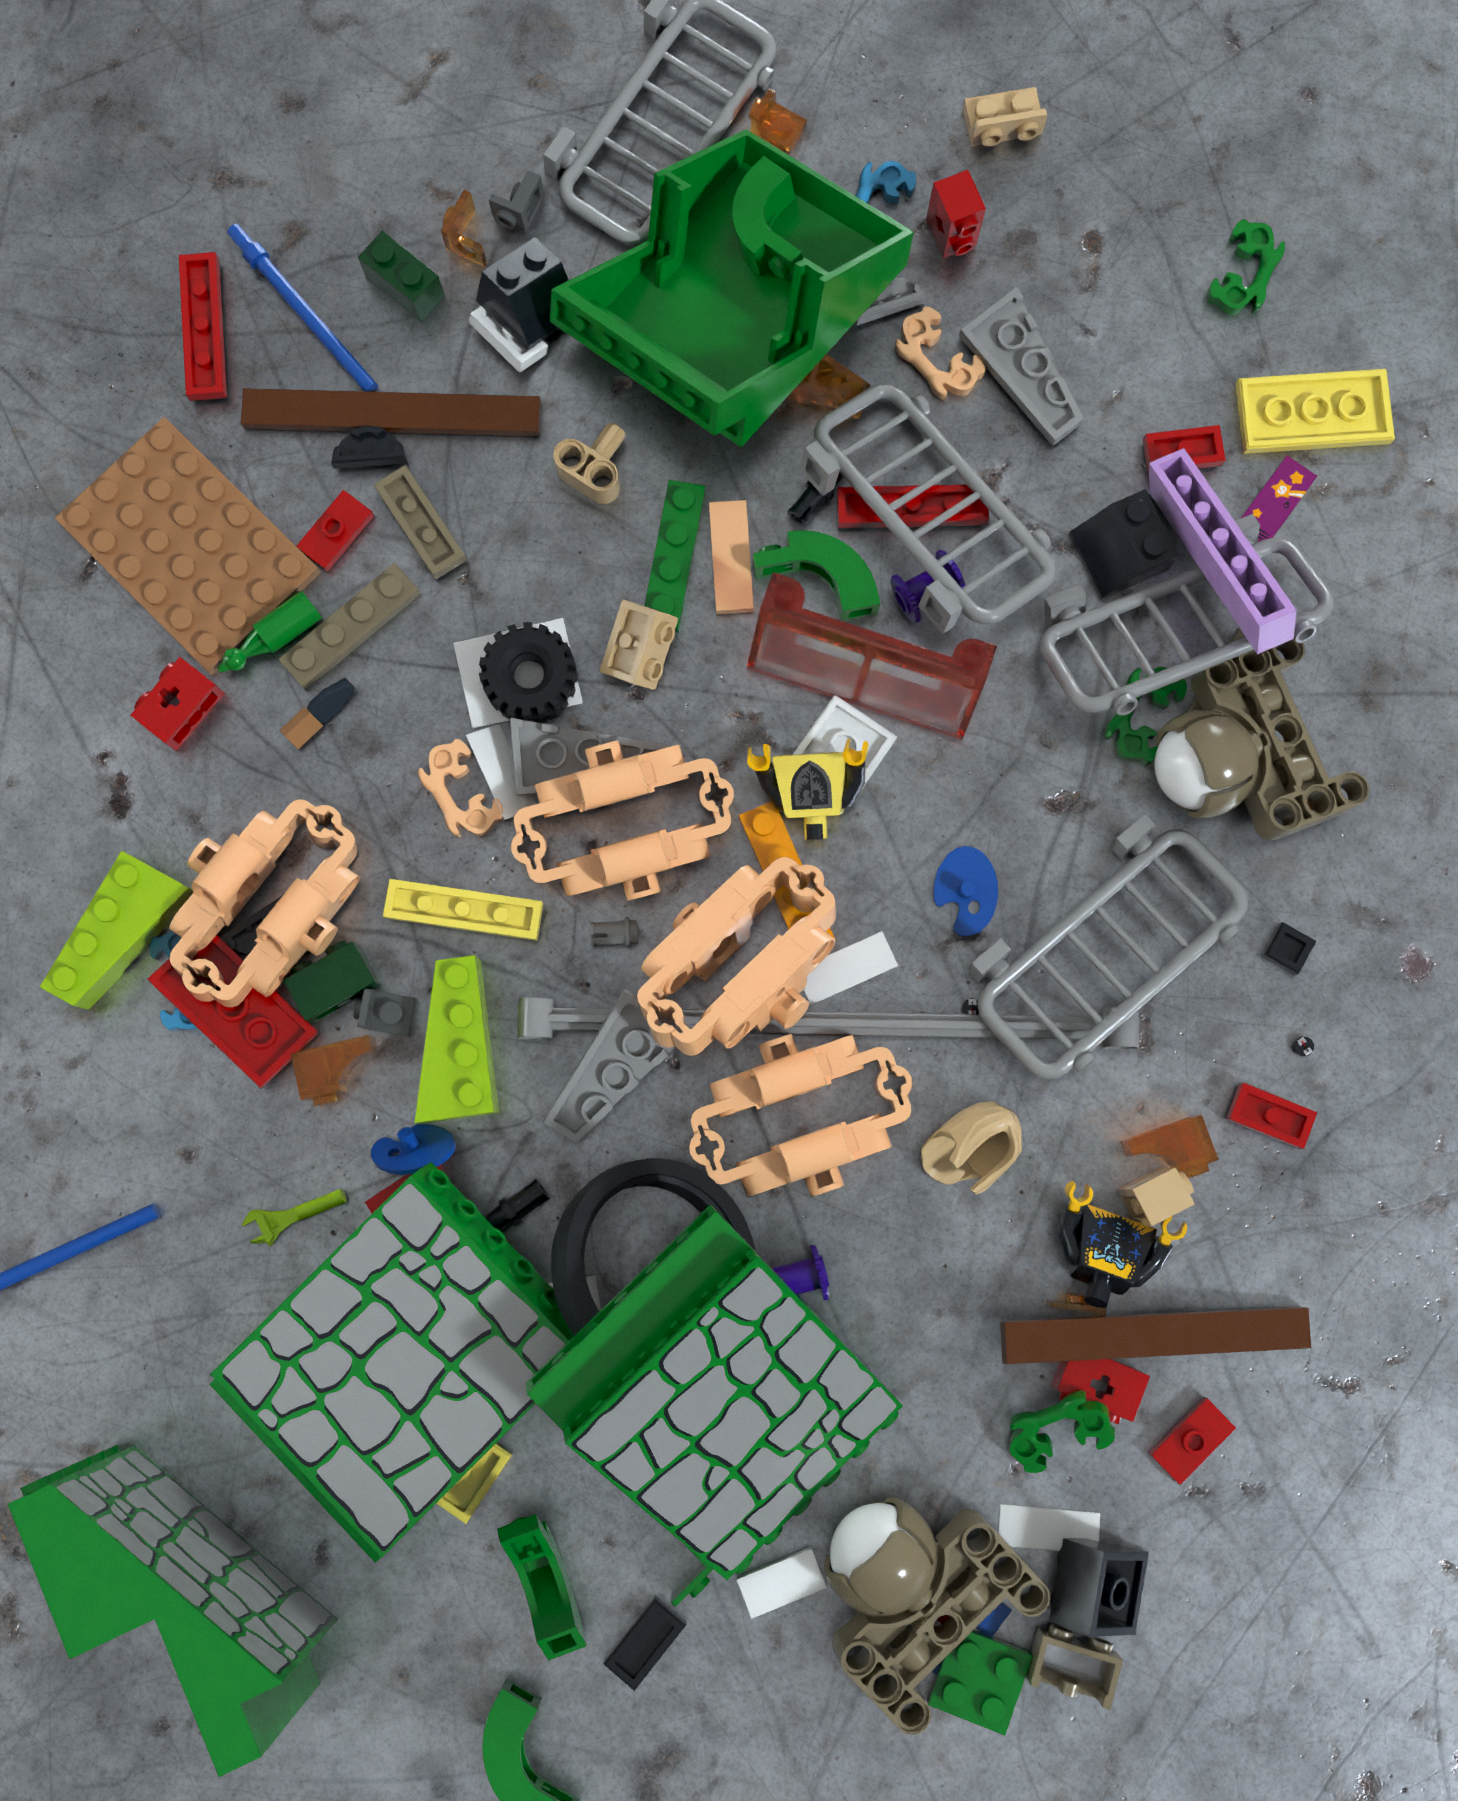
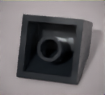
M534 237L481 272L476 301L528 351L560 329L550 322L551 293L553 288L569 281L562 262L542 242Z
M1146 489L1110 504L1069 533L1101 600L1168 571L1179 557Z
M1063 1538L1062 1547L1057 1558L1058 1571L1055 1589L1050 1598L1051 1612L1049 1621L1089 1637L1136 1635L1149 1552L1086 1538Z

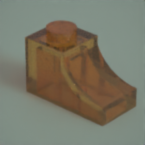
M826 354L789 396L804 406H817L832 411L868 389L871 384ZM862 410L848 419L853 420L860 418Z
M365 1035L292 1053L291 1058L300 1100L313 1101L314 1107L337 1102L336 1095L347 1092L346 1081L353 1068L366 1057L378 1053L375 1037Z
M1202 1114L1193 1115L1119 1141L1125 1156L1138 1154L1156 1156L1169 1164L1170 1167H1176L1178 1173L1181 1171L1185 1172L1188 1178L1210 1171L1208 1164L1219 1160Z

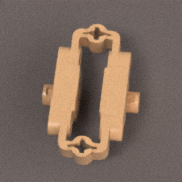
M619 740L585 749L589 769L534 785L539 803L524 807L515 814L514 826L517 834L512 840L511 852L515 859L526 865L528 875L534 882L546 883L561 879L566 897L621 882L627 901L645 897L661 891L656 876L657 872L711 856L706 838L722 834L729 829L731 816L728 807L733 802L734 790L726 779L720 778L717 766L712 760L701 758L685 763L680 745L625 759L623 758ZM701 772L703 784L698 791V800L701 806L712 812L714 823L705 826L699 823L666 832V829L594 848L591 849L590 854L556 863L557 867L551 869L544 868L542 858L546 855L548 849L547 840L542 833L533 829L531 818L543 815V818L577 809L580 812L655 792L654 788L685 780L689 778L688 774ZM709 773H711L713 783L716 784L717 788L725 789L726 796L721 798L720 808L722 817L715 802L712 800L707 801L705 798V794L711 791L710 785L712 783ZM523 825L532 841L538 840L540 843V848L534 850L535 857L533 858L536 868L534 867L532 857L530 858L527 852L521 853L519 850V845L525 843Z
M295 800L288 805L278 819L263 810L252 819L239 836L232 833L222 846L212 839L206 838L191 853L187 865L199 875L191 884L192 895L171 921L170 930L180 936L181 939L170 953V962L182 976L185 987L195 999L202 1002L216 1000L223 1006L235 1007L245 999L252 988L268 997L279 987L307 950L318 956L329 946L338 929L329 921L351 895L360 876L348 869V866L357 855L355 838L350 830L343 826L340 813L334 807L329 805L315 807L308 801ZM332 823L334 831L324 828L320 832L318 824L328 826ZM303 824L308 828L311 839L316 846L322 849L336 847L337 850L332 856L323 860L307 881L305 879H295L257 927L256 946L239 967L235 979L230 985H226L223 975L213 962L207 959H197L194 961L192 959L199 950L204 949L213 940L224 925L227 927L274 870L276 867L275 861L290 843L297 827ZM189 970L197 976L201 975L204 978L209 976L217 990L210 985L198 984L196 978Z
M787 857L778 858L761 874H758L749 865H745L736 871L700 906L693 902L681 910L673 922L674 931L646 957L641 966V971L650 979L639 989L637 999L642 1015L647 1020L652 1037L657 1044L668 1048L676 1047L683 1054L694 1056L702 1052L715 1038L729 1049L740 1042L753 1028L761 1032L773 1019L785 1029L792 1027L801 1019L809 1007V1002L800 994L806 987L807 975L826 958L835 944V939L826 932L836 920L835 898L825 887L824 876L819 868L807 864L800 866L794 860ZM782 886H785L790 890L793 906L803 913L811 914L801 918L783 936L778 934L723 987L724 993L708 1007L701 1020L693 1028H688L678 1003L664 998L678 991L694 975L704 982L711 977L750 939L753 918L768 905L775 892ZM659 1019H660L662 1022L665 1021L666 1023L660 1025ZM674 1022L676 1029L672 1025L669 1026L668 1024Z
M789 1034L758 1045L765 1064L709 1084L715 1103L695 1110L691 1117L694 1136L689 1145L690 1154L697 1163L705 1165L708 1176L717 1184H726L741 1179L746 1196L750 1197L805 1179L810 1197L844 1186L838 1166L892 1147L886 1128L902 1123L909 1118L911 1104L907 1095L912 1088V1077L905 1068L896 1065L894 1056L887 1048L875 1047L859 1053L853 1035L798 1052L793 1035ZM876 1063L879 1073L875 1077L874 1088L880 1098L890 1102L893 1111L891 1114L881 1116V1113L847 1125L844 1121L769 1147V1152L737 1162V1167L723 1170L720 1159L725 1151L724 1141L718 1133L709 1130L708 1118L717 1115L722 1118L752 1107H756V1110L828 1086L832 1084L831 1080L862 1070L865 1064ZM887 1073H892L894 1078L900 1077L903 1084L897 1087L898 1094L896 1095L892 1089L885 1090L883 1087V1083L888 1080ZM699 1126H702L704 1134L708 1136L710 1142L717 1141L719 1144V1148L713 1151L716 1170L712 1169L710 1160L707 1159L705 1154L698 1155L696 1152V1147L701 1145L702 1138Z

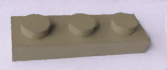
M406 465L373 484L435 580L467 561L465 554Z

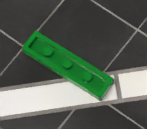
M669 480L644 606L677 617L678 622L675 632L679 633L706 486Z

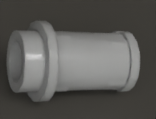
M625 917V920L616 922H590L591 947L613 944H626V947H630V944L638 943L637 920L629 921V917Z

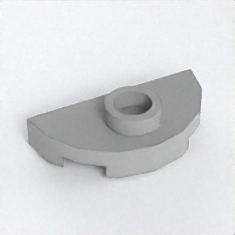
M897 276L858 318L856 325L926 303L927 296L919 284L916 282L913 284L909 280Z

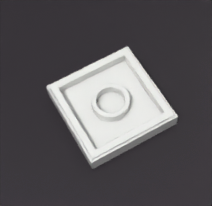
M834 695L793 755L843 752L847 739H850V747L853 750L861 751L863 741H867L869 747L865 759V786L897 740V736Z

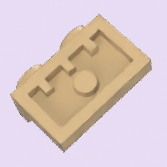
M1036 87L965 98L963 104L971 146L982 144L984 146H994L1006 140L1019 139L1025 141L1033 139L1037 135H1042L1048 117L1046 109L1040 108Z
M622 599L599 672L631 684L652 690L656 689L658 680L663 673V665L670 643L675 636L678 618Z

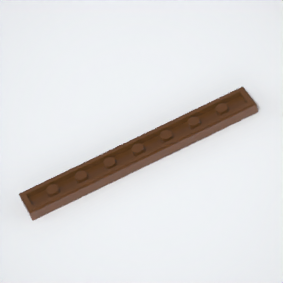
M243 388L241 425L244 429L347 432L363 426L381 427L388 433L540 437L541 399L540 396Z
M1308 1307L1000 1321L1002 1363L1004 1364L1311 1348Z

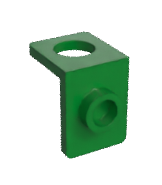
M693 1551L691 1552L702 1565L672 1594L671 1604L674 1607L688 1594L695 1598L710 1582L707 1575L713 1568Z

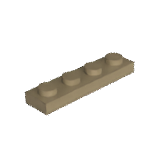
M393 563L278 660L306 691L420 596L421 593L402 570Z

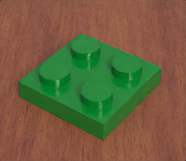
M973 1630L940 1662L927 1697V1704L1005 1736L1033 1655L1028 1650Z

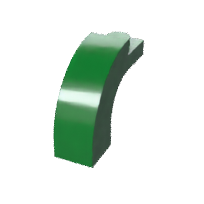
M765 156L741 180L734 195L732 220L741 252L749 267L760 277L770 269L778 278H787L792 282L795 263L803 259L802 252L771 229L777 217L796 199L790 173Z
M808 530L789 531L786 537V547L781 548L777 544L768 545L760 548L759 552L753 553L752 566L755 579L791 572H807L823 579L835 595L841 622L878 615L880 599L870 569L855 550L833 536Z
M537 1514L529 1517L517 1518L510 1524L497 1528L499 1542L514 1565L523 1586L531 1613L536 1642L548 1661L586 1647L585 1634L573 1589L562 1557L546 1521L541 1522Z
M508 1678L505 1679L492 1705L483 1734L484 1767L494 1793L500 1801H580V1799L541 1777L530 1765L525 1752L524 1737L542 1698Z

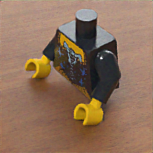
M1070 1181L1065 1187V1194L1070 1202L1069 1205L1064 1206L1057 1231V1239L1064 1260L1070 1264L1069 1275L1073 1279L1088 1284L1084 1301L1097 1308H1106L1111 1292L1123 1295L1131 1287H1141L1161 1269L1173 1248L1172 1240L1183 1238L1187 1232V1225L1183 1222L1178 1232H1168L1167 1224L1171 1221L1173 1217L1171 1216L1160 1223L1163 1233L1160 1237L1156 1236L1157 1229L1143 1226L1136 1221L1089 1205L1093 1198V1190L1088 1184L1084 1187V1194L1079 1198H1074L1073 1192L1076 1183Z

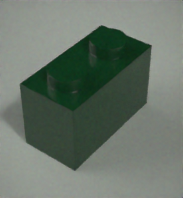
M383 230L358 256L365 277L420 322L445 297L439 276Z
M344 940L332 945L325 951L327 956L314 963L312 960H307L291 969L292 975L283 980L305 1021L315 1024L356 1001L358 996L363 997L365 988L375 990L382 986L360 945L352 941L347 944Z

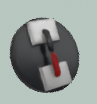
M974 998L967 999L962 1006L963 1013L979 1014L978 1000Z
M1300 1037L1296 1040L1294 1048L1297 1054L1309 1056L1314 1051V1043L1308 1037Z

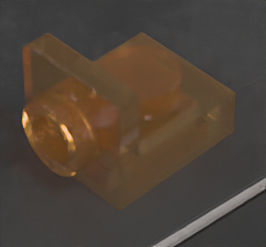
M770 88L762 99L758 97L749 112L751 132L790 155L807 128V119L776 103V91Z

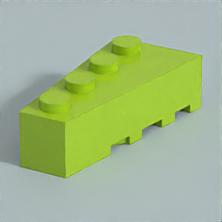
M121 850L40 985V988L72 1006L89 1010L121 978L124 970L137 957L140 958L150 948L149 944L152 939L157 937L164 929L170 927L174 916L192 895L193 890Z
M475 955L436 960L414 1123L428 1124L499 1114L481 960Z

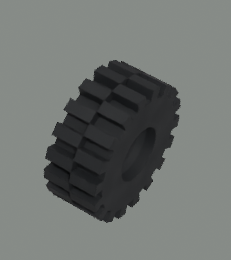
M523 622L524 628L517 629L516 625L513 624L507 626L508 633L503 635L499 631L494 635L495 642L493 645L487 642L484 647L486 655L485 658L480 657L479 662L481 668L479 677L483 690L496 711H501L502 715L509 720L513 717L542 723L541 718L546 716L551 720L557 717L556 711L559 708L563 711L569 705L568 698L570 696L574 697L576 691L575 682L578 681V674L571 649L567 642H563L560 634L556 631L553 633L549 632L548 626L540 624L539 628H533L532 622ZM525 661L537 662L544 670L543 680L534 688H523L515 681V670Z

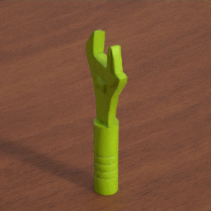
M340 1188L288 1210H251L241 1225L244 1227L256 1220L263 1235L251 1240L250 1243L260 1244L266 1242L270 1247L276 1242L282 1231L293 1223L347 1203V1197L344 1190Z

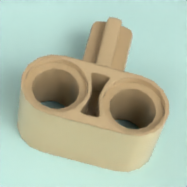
M608 423L591 447L576 439L560 441L553 451V458L559 478L596 503L608 504L613 502L620 493V482L617 468L610 461V458L625 439L626 433L618 425ZM568 457H578L581 459L573 467L563 464V461ZM601 476H606L612 480L604 487H598L593 484Z

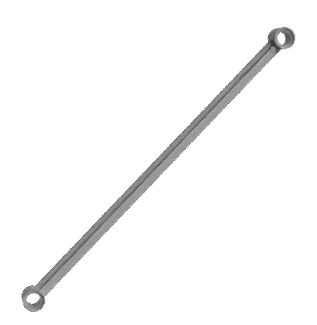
M519 998L517 1038L552 1039L553 1030L599 1031L612 1008L554 1007V999ZM1117 1007L1103 1008V1016L1100 1017L1104 1019ZM682 1009L686 1025L693 1028L701 1020L706 1010ZM1139 1010L1103 1041V1048H1139ZM806 1011L801 1019L788 1029H785L773 1019L761 1032L753 1028L748 1033L998 1038L984 1023L979 1014ZM999 1015L1019 1038L1057 1039L1036 1015ZM1046 1015L1068 1039H1081L1097 1025L1089 1016Z

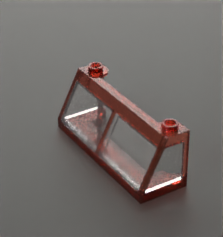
M772 573L759 611L747 663L748 670L830 697L836 695L845 702L960 740L963 739L985 685L997 645L978 639H966L956 646L952 657L804 609L802 607L805 593L801 584L792 578Z

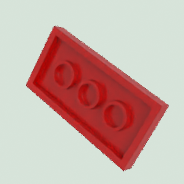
M217 935L204 949L199 950L192 959V961L207 959L213 962L223 975L226 985H230L235 979L238 969L243 963V960ZM170 958L147 979L260 1089L274 1078L318 1034L317 1030L305 1021L276 991L270 996L265 997L252 988L245 999L235 1007L223 1006L216 1000L202 1002L195 999L185 987L182 976L171 965ZM189 970L196 978L198 984L210 985L217 990L209 976L207 978L201 975L197 976Z

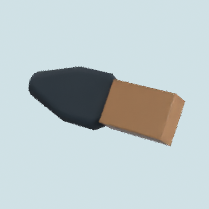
M343 678L323 689L309 702L307 709L303 707L280 729L281 733L299 749L323 727L322 723L328 722L342 709L355 687L346 678Z

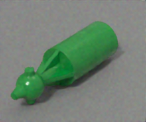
M301 590L253 624L254 630L250 632L241 648L227 649L223 655V661L217 669L220 673L228 670L238 671L244 668L246 658L268 652L275 653L321 620V615Z

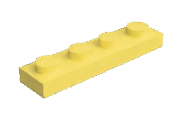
M389 879L383 917L391 920L538 941L544 903L538 900Z

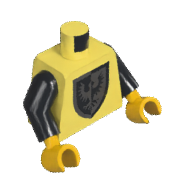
M847 739L843 752L777 755L772 757L773 763L771 762L770 746L763 744V756H755L752 753L751 747L748 748L747 764L751 769L755 770L762 790L777 810L784 812L786 818H804L805 840L828 838L826 816L843 814L844 809L854 804L865 784V759L869 744L867 741H863L861 751H855L850 747V739Z

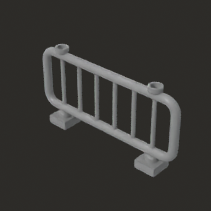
M651 0L644 10V32L655 39L659 34L660 36L578 152L576 133L563 126L543 154L546 174L558 180L565 170L559 182V196L563 204L569 210L619 242L627 245H640L648 241L651 206L587 165L601 145L604 144L653 176L654 173L659 171L608 138V135L622 115L689 157L718 143L756 86L765 91L773 79L775 70L770 68L776 56V43L773 36L764 27L721 0H685L679 9L675 8L676 0ZM700 9L708 10L757 41L762 47V52L752 66L686 24L693 13ZM681 30L748 72L734 94L667 52ZM662 58L729 100L714 122L647 80ZM642 86L709 128L694 151L627 109ZM583 172L648 213L649 217L639 229H627L578 198L573 192L575 182Z
M877 384L825 414L816 423L814 429L815 442L804 448L799 470L822 496L835 488L840 472L935 582L926 587L918 607L942 634L955 626L961 612L971 621L979 624H994L1003 620L1047 590L1054 582L1056 576L1055 562L1046 551L1051 546L1049 536L1042 529H1036L1030 533L926 417L930 413V406L924 396L917 394L910 399L905 392L896 386ZM888 399L901 410V414L843 450H840L829 436V431L833 427L877 400ZM908 418L925 437V440L867 477H864L846 456ZM932 445L950 466L888 505L870 483ZM956 472L974 493L912 532L894 510ZM980 499L998 521L937 560L918 538ZM1004 526L1023 548L961 588L944 569L943 565ZM1026 554H1029L1041 569L1039 577L993 608L982 609L967 595Z
M1251 514L1236 520V524L1259 557L1271 553L1284 555L1317 599L1318 605L1316 608L1300 615L1296 614L1295 641L1303 643L1311 639L1317 631L1315 625L1327 619L1333 611L1334 598L1331 591L1294 543L1283 538H1270L1258 542L1260 524L1254 515ZM1199 566L1087 612L1086 594L1080 584L1044 598L1045 623L1048 629L1040 639L1039 648L1042 657L1068 700L1076 708L1085 712L1096 713L1114 708L1118 715H1127L1138 706L1137 697L1254 649L1246 637L1226 644L1189 590L1188 586L1207 579ZM1180 590L1219 648L1191 659L1153 601ZM1146 604L1183 662L1155 673L1119 618V614ZM1111 618L1148 675V677L1121 688L1083 630ZM1076 632L1112 691L1098 697L1085 695L1056 650V641Z
M1144 814L1116 838L1111 849L1121 860L1131 852L1135 857L1009 965L1006 960L1009 958L1011 948L1000 938L971 963L969 972L979 983L988 976L992 979L979 994L977 1002L979 1015L992 1032L1026 1069L1035 1076L1052 1079L1064 1075L1072 1068L1078 1073L1083 1071L1096 1059L1091 1052L1216 941L1224 946L1241 931L1236 924L1247 912L1249 900L1246 889L1209 849L1191 833L1179 829L1169 830L1152 840L1150 835L1156 824ZM1172 845L1183 846L1230 893L1233 899L1230 909L1217 918L1158 856ZM1151 862L1212 923L1190 944L1130 883ZM1122 887L1183 948L1164 967L1160 968L1101 907ZM1094 912L1110 926L1154 973L1133 994L1073 932L1077 926ZM1066 936L1126 999L1104 1019L1095 1012L1044 957L1047 952ZM1037 961L1097 1024L1075 1045L1070 1042L1015 982L1017 978ZM1008 986L1068 1050L1055 1062L1044 1063L1038 1059L995 1012L993 1007L994 999Z

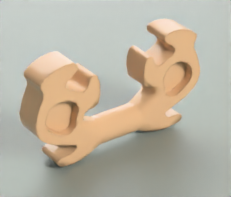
M925 306L921 312L914 313L905 318L901 331L904 343L896 339L894 349L902 359L912 363L924 376L932 392L939 399L945 400L947 391L958 396L968 395L975 387L976 382L984 377V362L975 354L973 355L971 365L962 362L964 354L960 352L950 360L948 365L949 372L938 370L922 353L920 345L924 344L927 347H931L939 341L942 330H933L931 325L939 326L941 315L935 309Z
M455 739L450 744L434 747L429 754L431 774L427 775L422 768H419L418 774L421 783L432 793L442 810L448 830L454 836L460 837L458 825H461L475 836L487 835L498 822L504 821L502 817L503 807L498 799L495 801L494 799L492 808L488 809L483 806V803L486 801L484 794H477L468 800L469 809L463 811L456 806L445 786V777L447 775L459 779L469 772L470 769L467 765H460V756L472 758L473 755L469 747L459 739Z

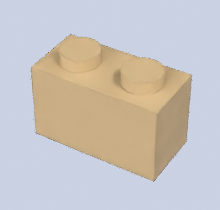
M1176 1167L1156 1168L1116 1189L1132 1220L1141 1223L1143 1226H1154L1195 1204L1190 1196L1194 1193L1190 1180L1183 1171L1178 1173Z

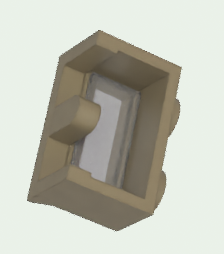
M1050 1624L1049 1630L1037 1628L1031 1651L1033 1658L1026 1675L1030 1686L1039 1688L1041 1681L1057 1686L1062 1694L1076 1698L1077 1693L1096 1698L1103 1708L1111 1710L1123 1663L1120 1655L1112 1650L1113 1644L1098 1637H1089L1088 1643L1074 1639L1073 1631L1055 1624Z

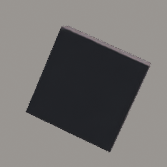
M1281 922L1278 923L1261 957L1295 976L1301 971L1316 940Z

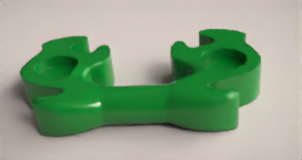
M1243 219L1236 224L1229 237L1230 242L1238 239L1242 241V244H1238L1234 251L1237 257L1248 260L1252 255L1259 256L1260 265L1252 284L1244 287L1241 276L1233 272H1227L1222 281L1226 286L1221 287L1218 279L1215 278L1208 288V303L1216 305L1228 315L1240 313L1250 302L1253 303L1252 313H1256L1262 307L1266 299V287L1272 272L1284 255L1285 243L1282 241L1278 248L1274 249L1273 231L1265 223H1250Z
M1157 667L1153 670L1155 671V673H1158L1167 668ZM1137 668L1131 673L1126 685L1140 680L1141 668ZM1181 679L1147 693L1151 696V704L1159 709H1166L1170 705V702L1166 699V696L1169 694H1173L1175 702L1180 703L1186 695L1187 683L1185 679ZM1135 710L1127 715H1118L1116 713L1105 729V739L1109 740L1113 733L1116 732V749L1122 759L1142 762L1145 766L1153 762L1158 746L1149 748L1148 739H1153L1157 732L1148 726H1141L1138 730L1131 729L1130 720Z
M1079 1390L1067 1395L1059 1403L1039 1411L1017 1413L1010 1419V1429L1014 1430L1010 1437V1453L1024 1466L1025 1472L1038 1473L1046 1470L1047 1458L1041 1454L1044 1453L1048 1457H1052L1053 1443L1046 1433L1038 1434L1037 1432L1042 1427L1065 1418L1076 1420L1074 1422V1434L1081 1445L1086 1444V1437H1096V1448L1099 1450L1111 1445L1115 1439V1428L1110 1424V1414L1107 1406L1097 1401H1086V1392Z

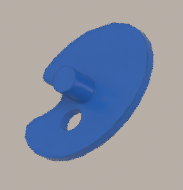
M969 846L956 848L947 854L937 869L934 880L933 898L935 905L941 907L951 902L958 905V915L953 925V932L957 936H973L984 929L993 917L998 900V882L991 862L980 850ZM972 901H976L979 904V911L976 914H971L968 910V906Z
M418 1124L399 1130L397 1136L400 1142L389 1137L377 1140L371 1149L370 1156L378 1169L390 1174L408 1175L414 1174L430 1162L436 1167L443 1164L454 1153L456 1144L453 1135L445 1128L436 1125ZM394 1153H399L397 1156H391Z

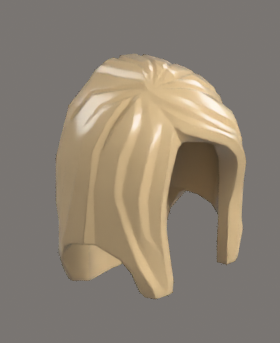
M994 1101L976 1103L967 1107L949 1119L924 1143L920 1150V1161L923 1169L934 1180L946 1185L962 1180L979 1179L969 1189L975 1195L986 1191L1007 1171L1021 1153L1022 1128L1015 1112Z

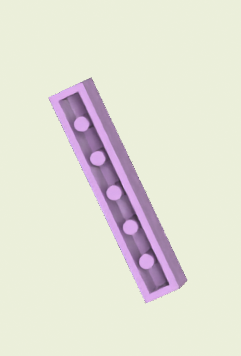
M1183 448L1150 462V495L1255 652L1259 654L1294 639L1297 610L1186 450Z

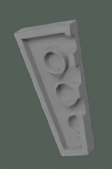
M1017 286L961 328L959 337L974 354L983 360L987 370L1050 444L1054 446L1080 426L1084 417L1064 377H1060L1053 363L1054 357L1049 347H1045L1037 331L1038 325L1032 313H1028L1022 301L1023 295Z
M510 718L516 795L536 793L535 784L589 769L585 749L619 740L624 759L667 748L666 744Z
M624 989L543 1120L544 1125L575 1143L581 1140L605 1117L626 1093L629 1094L640 1083V1080L655 1066L657 1067L674 1048L662 1047L655 1042L648 1022L642 1015L637 995ZM659 1019L660 1025L666 1023L665 1021L662 1022V1021ZM674 1022L668 1024L669 1026L672 1025L676 1029Z

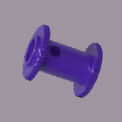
M938 550L935 553L936 559H940L941 557L946 555L947 552L944 550ZM953 559L943 565L944 569L961 588L966 586L961 571ZM926 571L906 582L898 574L893 575L890 580L897 604L907 618L914 623H918L921 620L920 608L918 606L926 587L935 582Z
M810 1245L812 1258L772 1268L780 1278L784 1279L785 1283L796 1295L820 1289L823 1300H828L829 1293L827 1287H829V1281L822 1255L819 1256L815 1245Z

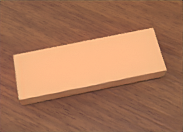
M746 500L709 502L716 615L754 612Z

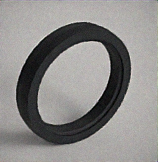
M661 1158L635 1160L614 1166L602 1172L585 1185L570 1201L562 1214L555 1232L551 1251V1276L554 1294L563 1318L574 1336L599 1312L587 1284L584 1265L585 1245L594 1218L612 1196L627 1188L648 1186L677 1194L692 1204L700 1213L711 1204L755 1250L753 1238L744 1216L729 1194L700 1170L685 1163Z

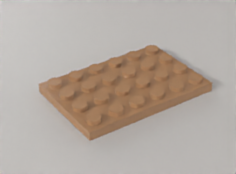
M165 417L155 424L55 517L212 676L218 671L217 668L223 661V655L227 649L241 648L250 632L254 630L253 624L295 594L304 590L321 573L319 568Z

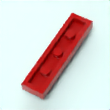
M216 252L178 255L186 396L190 401L227 398L219 258Z
M966 484L933 485L894 510V512L908 527H921L974 492ZM919 485L873 486V488L889 505ZM853 487L837 488L838 528L887 527ZM978 499L938 526L988 525L989 509Z

